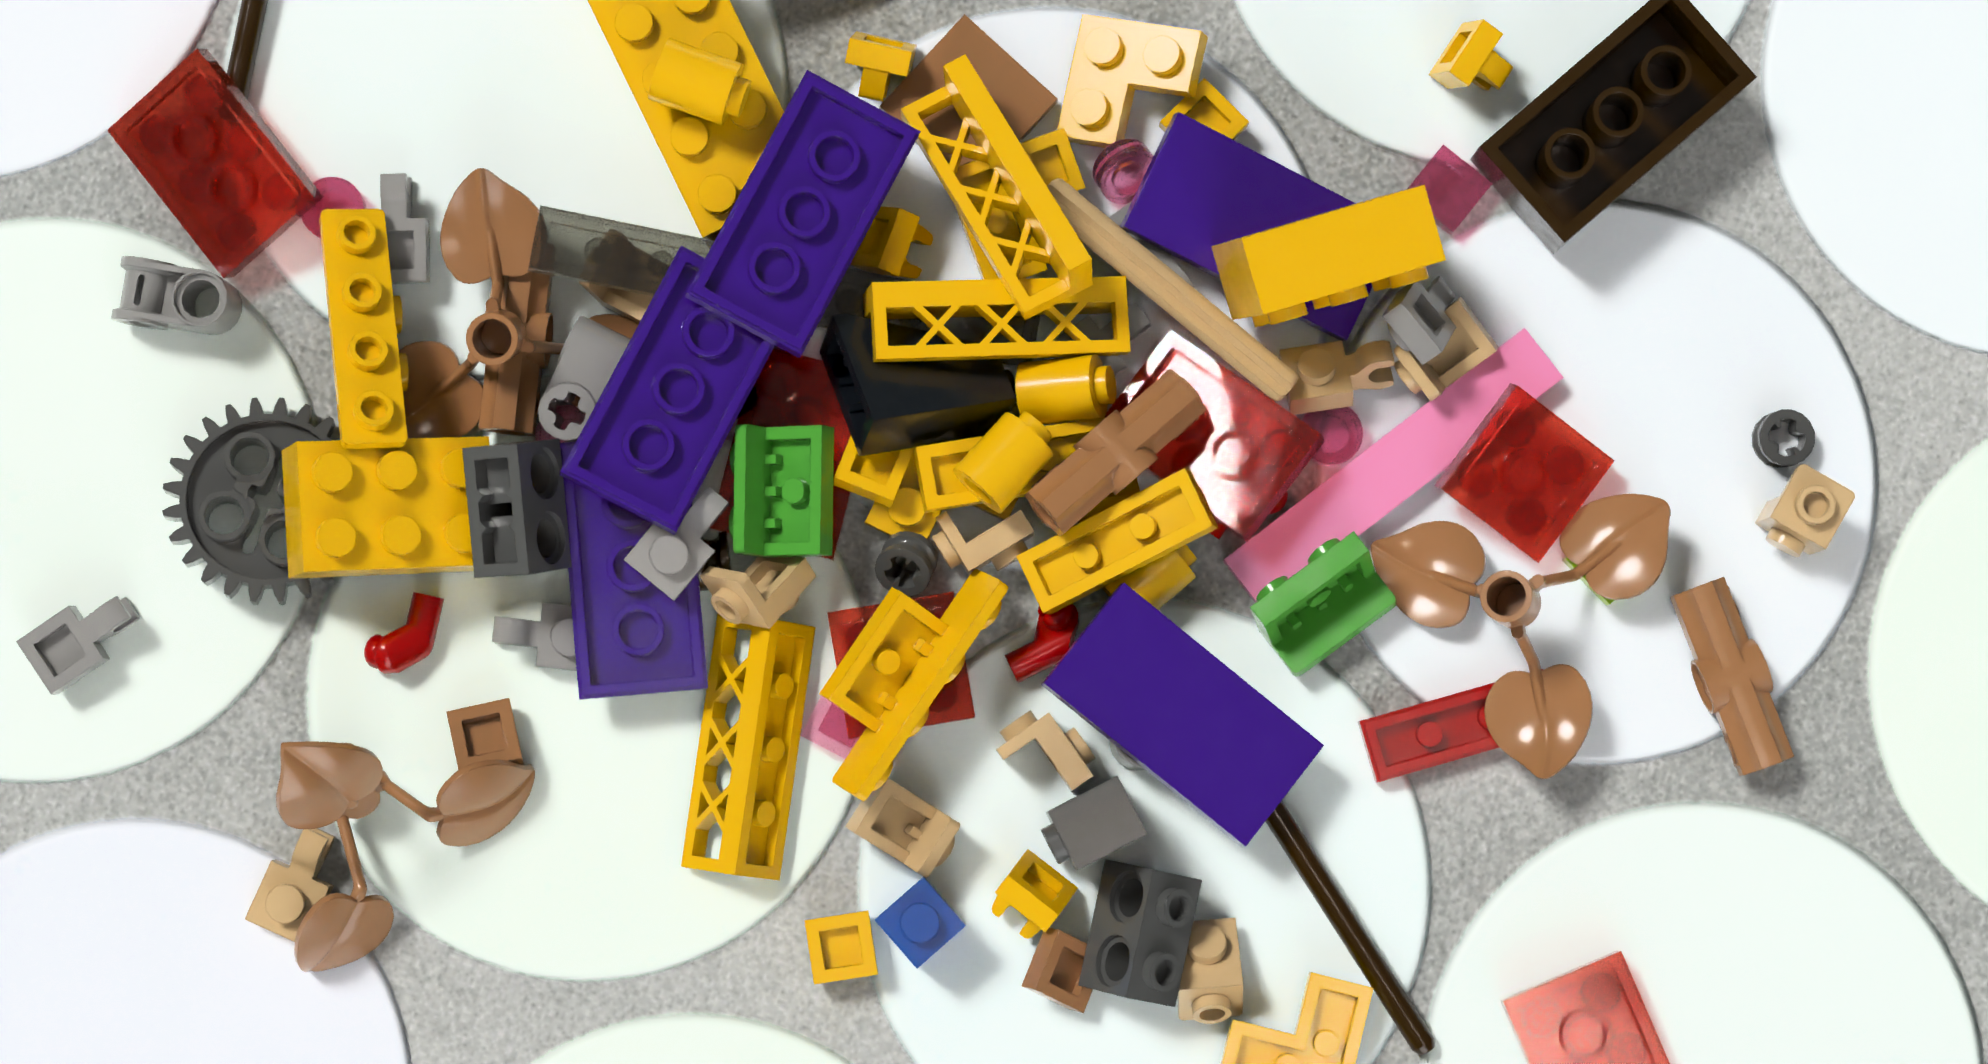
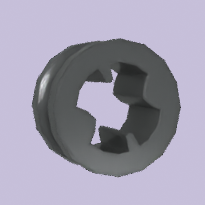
M1781 409L1763 416L1755 424L1751 435L1752 447L1756 456L1764 464L1775 468L1789 467L1804 461L1811 454L1815 444V431L1811 422L1802 413L1792 409ZM1779 421L1789 423V434L1798 437L1797 447L1785 450L1788 456L1778 454L1779 444L1769 440L1770 430L1773 431L1782 427Z
M911 531L895 533L886 540L882 552L876 560V577L888 591L893 587L907 596L917 595L923 592L929 585L938 562L937 551L932 543L921 534ZM897 557L907 558L906 563L902 567L896 563ZM911 561L918 566L916 571L906 570L907 565Z

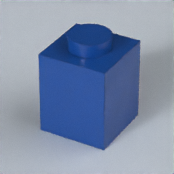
M922 877L875 919L876 923L916 969L966 926L961 917L925 877Z

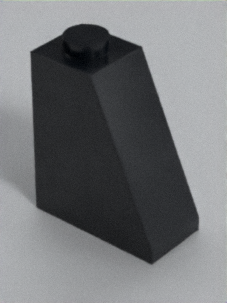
M847 313L833 315L819 351L859 456L984 436L1005 412L1010 413L1012 407L1017 402L1015 378L1010 370L1004 369L1001 359L873 362L871 319ZM887 322L888 346L916 345L928 331ZM935 334L926 345L946 343ZM958 338L963 344L979 343Z

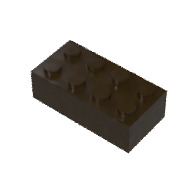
M1649 0L1479 146L1470 160L1554 254L1738 96L1757 76L1689 0Z

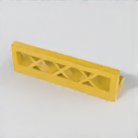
M965 54L943 65L944 87L901 108V117L906 124L921 131L916 140L917 144L1024 320H1027L1092 286V258ZM953 105L963 122L957 141L931 135L922 120ZM969 134H971L977 146L967 143ZM942 152L952 154L949 164ZM962 157L986 162L993 170V176L988 191L960 184L956 174ZM1000 183L1008 196L997 194ZM972 202L983 205L980 215ZM993 207L1020 214L1025 224L1019 242L992 236L987 225ZM1031 234L1038 243L1039 247L1028 245L1031 238ZM1003 253L1014 255L1012 266H1010ZM1024 258L1050 264L1060 281L1029 297L1018 279Z
M1126 276L1093 277L1092 286L1038 313L1037 315H1046L1057 325L1043 342H1027L1007 324L1013 316L1022 315L1000 279L872 282L863 294L864 317L871 319L873 362L1048 358L1090 354L1118 356L1128 355L1131 352ZM1059 278L1019 279L1029 297L1060 281ZM1112 313L1113 340H1090L1071 321L1077 314ZM984 317L994 328L980 343L963 344L944 324L950 318ZM887 319H920L930 328L916 345L888 346ZM1064 331L1074 341L1053 340ZM999 332L1010 341L1008 343H990ZM935 334L946 343L926 345Z
M717 613L708 675V689H706L681 867L780 881L816 627L777 620L768 629L743 623L733 624ZM738 629L751 631L748 657L738 665L734 657ZM736 695L741 704L739 720L730 729L725 720L727 703ZM727 758L732 768L730 783L721 793L716 784L718 766ZM716 822L722 830L719 859L705 857L709 830Z

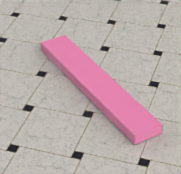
M1525 328L1501 345L1495 353L1444 389L1440 396L1433 401L1427 402L1226 557L1223 562L1256 603L1259 592L1271 581L1281 576H1286L1289 579L1309 564V557L1323 543L1334 538L1341 541L1353 531L1357 536L1361 535L1564 377Z

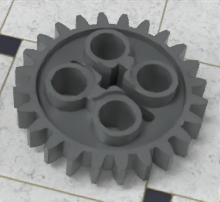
M257 397L251 399L249 416L241 418L231 404L225 405L227 424L220 427L213 420L204 417L202 422L208 437L203 442L188 435H185L183 438L186 446L193 454L190 460L182 458L170 459L169 463L172 468L183 475L182 481L163 483L162 489L166 494L178 498L180 504L170 506L162 510V513L166 520L182 522L183 526L175 530L169 536V539L173 545L191 543L193 546L185 554L182 562L187 568H190L205 561L207 565L202 573V583L209 586L221 576L225 577L224 594L229 599H232L238 593L242 585L248 586L250 601L253 605L260 603L265 589H273L279 604L285 605L288 587L296 585L299 591L308 599L312 597L310 578L288 579L287 558L276 557L269 552V540L273 533L281 528H286L284 505L281 509L271 507L267 511L254 551L246 554L242 548L260 516V509L253 498L256 494L267 496L270 492L277 474L279 461L282 457L281 451L297 441H332L330 437L334 431L335 421L329 416L316 427L312 426V408L308 404H305L299 410L295 418L288 416L285 398L281 397L277 400L272 414H264ZM254 445L262 447L268 452V463L259 473L245 475L235 470V457L243 448ZM281 478L277 487V493L284 504L283 478ZM229 503L237 505L243 510L242 523L232 533L220 534L210 529V515L218 506ZM333 577L320 578L330 586L335 583Z

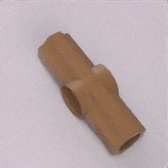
M546 244V250L540 262L529 273L519 277L503 275L504 290L500 303L501 309L511 311L521 319L525 326L526 338L530 340L553 342V315L549 313L556 248L551 244ZM520 351L518 355L498 365L485 364L478 427L481 431L512 436H535L538 424L537 415L540 403L542 369L548 368L551 354L525 353Z
M1172 368L1169 369L1120 413L1117 409L1114 410L1073 446L1076 451L1031 486L1032 489L1024 496L1029 501L1032 510L1047 527L1051 528L1059 536H1062L1110 493L1116 495L1158 459L1156 453L1171 440L1174 441L1199 419V416L1207 410L1200 399L1199 393L1186 378L1178 375Z
M1721 577L1673 595L1670 599L1694 658L1690 665L1697 691L1709 713L1716 715L1725 743H1727L1734 767H1736L1739 776H1744L1794 757V754L1770 695L1773 691V681L1767 662L1755 640L1748 639L1738 608L1730 593V588L1725 578Z

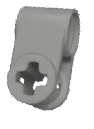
M121 257L120 266L126 272L119 308L112 309L111 320L143 328L168 330L170 328L209 335L223 334L231 330L239 321L242 313V299L239 292L234 286L218 275L206 270L181 267L149 258ZM217 288L219 293L217 309L209 316L198 318L195 312L197 296L205 289Z
M583 315L578 318L563 345L557 367L540 399L538 407L539 421L547 433L563 441H577L631 338ZM579 396L578 408L586 413L585 419L581 425L570 422L566 429L563 430L561 426L564 418L556 413L557 405L560 401L571 404L575 397Z

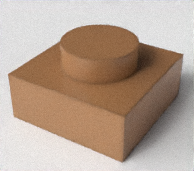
M510 698L446 711L458 770L476 762L495 759L524 765Z
M1049 927L1046 932L1043 931L1021 986L1069 1010L1084 1013L1093 989L1078 985L1087 943L1059 929Z

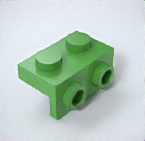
M752 424L736 425L735 442L730 451V466L734 474V506L729 515V531L733 539L734 553L764 558L832 556L834 427L825 425L762 427Z
M1354 531L1341 541L1334 538L1323 543L1311 554L1307 566L1289 579L1286 576H1281L1271 581L1259 592L1256 598L1257 602L1250 607L1259 632L1296 677L1310 670L1392 610L1397 604L1395 595L1375 572L1368 548Z

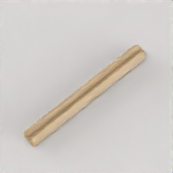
M1057 178L1047 185L1082 243L1122 276H1126L1129 282L1270 399L1279 402L1289 393L1298 380L1295 371L1066 181Z

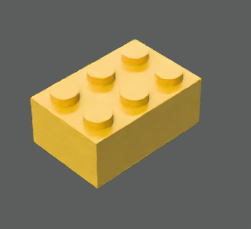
M1425 185L1386 194L1211 246L1232 320L1252 317L1254 327L1267 324L1274 325L1308 315L1305 302L1311 300L1315 310L1327 306L1334 307L1368 297L1366 288L1368 283L1372 284L1373 291L1376 292L1428 279L1426 266L1446 260Z
M489 436L407 438L405 446L401 448L345 449L341 446L340 440L297 441L283 449L281 452L288 579L474 571L462 448L489 445Z

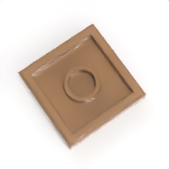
M964 14L883 101L879 109L904 122L900 109L944 87L943 65L965 54L1019 142L1057 104L1058 98ZM953 105L922 120L931 135L957 141L963 122ZM969 134L967 143L977 146L971 134ZM942 152L949 164L952 154ZM962 157L960 165L974 159Z

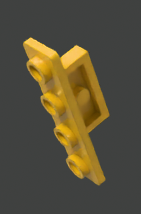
M324 209L321 212L319 224L340 443L345 449L401 448L405 446L408 438L403 391H407L409 369L406 353H399L397 334H400L402 330L403 311L401 297L393 295L385 213L381 209Z
M975 569L971 572L940 619L903 592L891 587L819 693L866 726V729L833 776V783L859 800L865 801L872 791L879 789L886 782L891 774L894 758L907 739L918 733L924 726L929 716L930 705L944 684L949 683L959 674L965 663V653L980 631L989 627L997 618L1002 606L1001 600L1008 591V585L996 577Z

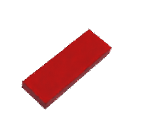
M1494 683L1358 721L1375 783L1500 748L1488 731L1484 713L1486 697Z

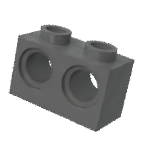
M560 439L462 448L474 578L530 575L572 567L563 476L559 475L562 469Z
M1118 775L1045 812L1051 824L1040 829L1056 862L1061 864L1070 860L1075 870H1079L1148 834Z
M1105 859L1078 985L1124 998L1175 1007L1202 880Z

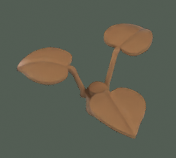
M477 168L472 171L454 192L442 222L440 247L447 268L462 283L475 284L491 277V292L489 299L486 301L487 313L478 316L469 325L466 333V344L469 353L467 359L461 365L453 349L437 341H417L399 350V353H406L409 369L407 391H403L408 438L462 437L479 423L483 385L468 375L479 362L487 365H498L515 357L520 351L560 355L564 343L536 341L526 338L525 326L521 319L513 312L501 309L500 303L504 290L503 275L508 277L523 276L537 266L546 250L547 229L541 212L530 198L486 168ZM616 314L595 315L589 318L629 338H632L639 325L627 317ZM576 396L572 404L581 413L586 415V413L578 408L580 397Z
M1644 494L1613 495L1584 505L1571 515L1559 537L1562 552L1570 561L1578 566L1569 571L1544 576L1536 574L1529 580L1515 571L1503 570L1492 574L1484 584L1476 585L1486 568V556L1483 547L1477 537L1466 527L1449 521L1421 523L1396 535L1378 539L1371 544V555L1376 573L1395 595L1396 606L1415 622L1430 628L1456 626L1463 621L1468 613L1471 595L1480 598L1482 608L1489 617L1499 624L1511 628V634L1516 639L1527 661L1529 672L1511 671L1494 683L1486 697L1484 707L1485 721L1493 740L1506 754L1525 766L1537 778L1548 779L1566 767L1582 747L1591 726L1593 701L1586 680L1574 667L1566 664H1557L1541 670L1539 658L1526 634L1525 628L1537 618L1540 612L1541 596L1539 591L1543 588L1575 582L1586 575L1591 589L1604 598L1623 600L1643 594L1658 580L1667 560L1671 508L1665 500Z
M305 741L281 743V772L276 793V807L280 817L285 824L296 829H316L336 821L353 880L351 895L333 893L324 896L304 916L296 933L294 944V957L299 968L303 972H319L354 962L376 949L384 941L392 927L394 913L387 898L382 895L365 896L367 885L349 818L359 819L371 814L380 803V792L385 791L427 822H438L436 833L441 843L457 847L477 844L499 833L521 811L530 795L535 779V768L532 764L520 765L507 760L495 759L467 765L456 771L442 785L436 797L437 807H428L392 782L386 772L383 771L378 757L366 748L355 746L351 743Z

